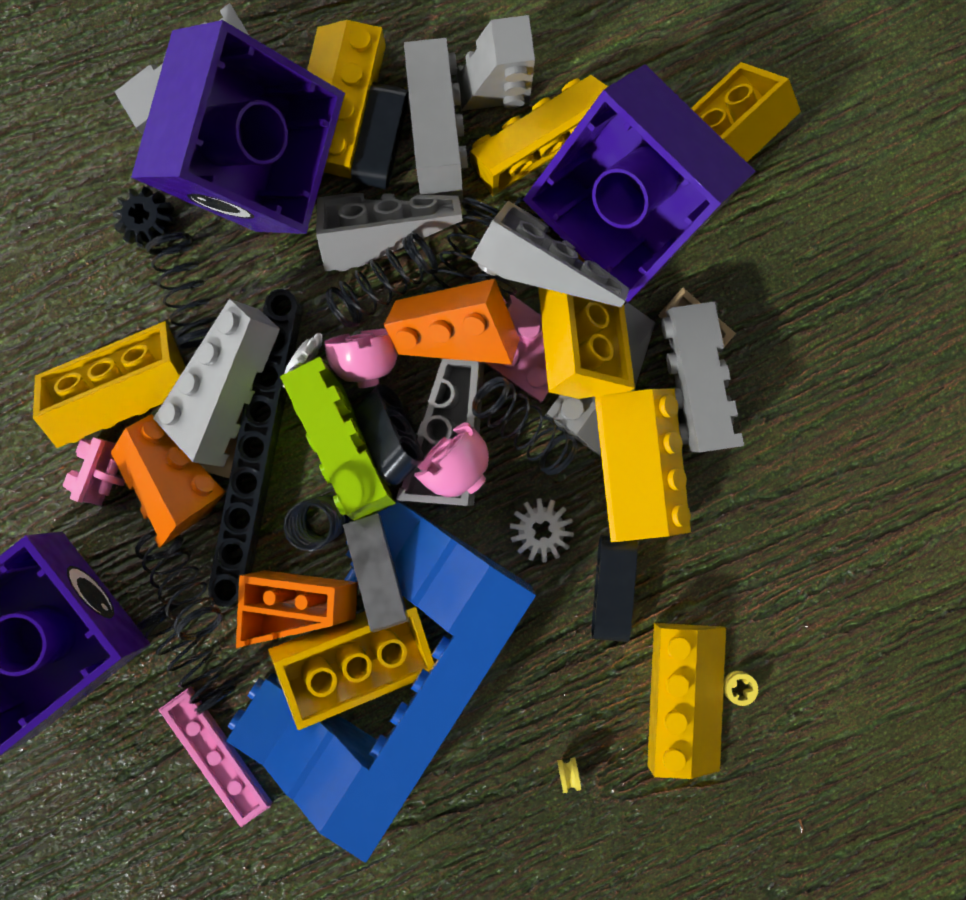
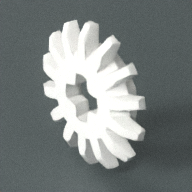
M316 333L314 338L306 339L301 344L287 365L284 374L312 361L319 352L318 350L322 346L321 333Z
M542 498L536 499L537 508L532 509L530 504L526 502L523 504L528 511L525 515L518 511L515 512L514 515L521 519L520 524L510 523V529L519 530V535L511 537L512 542L522 541L523 545L517 550L520 554L527 548L531 550L529 560L533 561L536 553H541L542 562H547L548 552H552L555 559L560 557L556 549L559 545L566 550L570 547L563 542L564 536H574V532L565 531V526L572 524L573 521L572 518L562 520L561 516L565 513L566 509L562 507L558 512H555L553 510L555 501L550 500L548 508L542 505ZM544 521H548L550 523L548 530L552 532L549 538L542 537L540 540L535 539L536 531L532 528L535 522L542 524Z

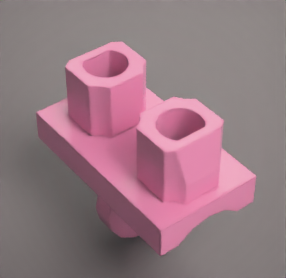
M94 437L92 440L81 439L79 441L76 453L77 457L84 459L80 471L71 470L67 473L63 483V487L71 492L70 499L80 503L87 502L102 506L105 495L109 496L113 484L124 486L125 480L117 474L119 468L111 455V451L116 444L115 442Z

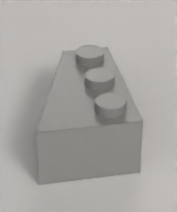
M529 15L490 20L476 40L477 49L475 52L469 51L465 56V66L457 67L456 78L457 83H459L461 111L503 105L504 108L514 109L523 106L526 102H530L535 56Z

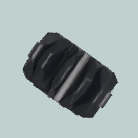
M143 186L140 194L135 189L129 188L130 198L128 200L122 197L117 198L118 203L123 206L122 209L112 211L113 216L120 220L114 225L116 231L124 234V241L129 244L136 242L137 246L141 249H146V244L150 240L170 233L167 230V226L177 225L176 219L170 216L174 211V206L170 202H165L166 196L160 191L153 194V191ZM147 212L150 214L148 220L145 219L147 218L145 214ZM142 216L145 217L143 218L144 223L140 222Z

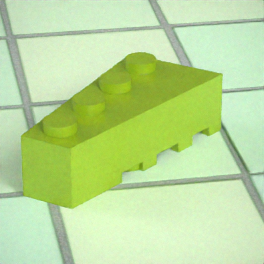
M318 357L280 376L292 401L293 408L307 432L306 438L321 461L319 467L322 475L328 484H332L337 494L333 496V500L342 516L347 515L356 521L395 504L396 502L386 480L380 476L375 468L344 387L322 358Z

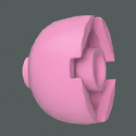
M385 328L361 331V334L352 336L349 333L343 334L324 342L330 368L341 379L347 382H357L358 388H367L379 384V378L389 374L394 368L398 356Z
M466 422L453 429L458 434L453 439L447 440L443 437L427 453L424 461L418 465L422 472L414 474L425 487L437 495L456 497L466 491L472 494L486 480V477L483 475L488 467L489 459L486 442Z

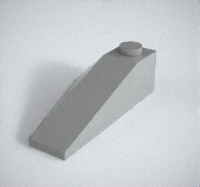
M363 193L317 197L316 236L324 270L346 271L353 267L363 266L369 263L371 259L376 260L385 256L386 249L394 252L403 248L402 238L407 240V235L411 232L425 238L463 221L459 196L416 195L410 201L395 199V194H383L382 200L364 199Z
M507 201L494 217L471 257L472 260L478 263L479 268L487 274L499 275L504 279L618 307L623 306L629 292L627 286L597 263L590 260L582 262L578 259V254L574 250L575 247L567 240L560 242L552 239L546 234L549 227L545 223L510 201Z
M626 302L624 308L636 387L655 322ZM559 395L545 416L551 417L558 427L564 428L569 435L575 437L576 440L601 457L595 397L576 399Z

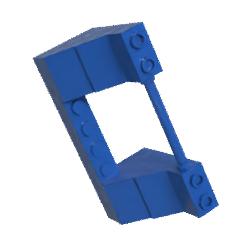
M393 497L396 502L395 504L375 514L381 516L402 596L421 609L450 633L452 637L448 639L443 636L432 654L437 659L429 672L422 669L411 687L416 692L408 705L402 701L390 720L395 726L389 736L385 737L381 734L376 740L338 714L298 731L278 676L272 673L265 681L261 678L256 681L247 697L252 699L251 703L245 711L240 708L228 725V728L233 731L226 740V742L262 764L283 792L294 800L320 834L365 863L370 858L536 596L529 583L406 504L396 500L395 497ZM350 550L346 553V556L351 558ZM351 561L350 565L352 568L344 580L358 582L353 562Z

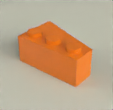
M495 278L396 300L384 323V327L399 355L512 365L520 340Z
M150 414L125 428L112 449L111 455L129 490L134 489L142 504L140 511L144 519L149 518L157 534L155 541L158 547L161 548L207 516L226 491L199 463L192 462L153 419L154 416Z
M267 570L239 575L236 648L322 629L356 619L358 582Z

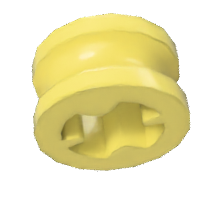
M733 671L724 678L723 692L734 704L746 706L756 699L758 685L756 680L748 673ZM739 679L743 683L748 684V688L743 690V696L741 697L736 692L732 693V688L737 686V680Z
M570 758L568 763L557 760L563 793H568L570 788L580 791L581 784L576 758Z

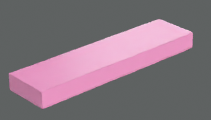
M190 686L158 710L240 827H243L269 808L273 802L235 748L226 742V735L209 711L206 710L200 715H196L197 712H194V710L202 704V701L189 704L190 698L195 694V691Z

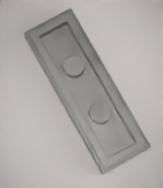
M374 514L344 524L343 527L370 631L374 633L408 622L409 618L381 516Z

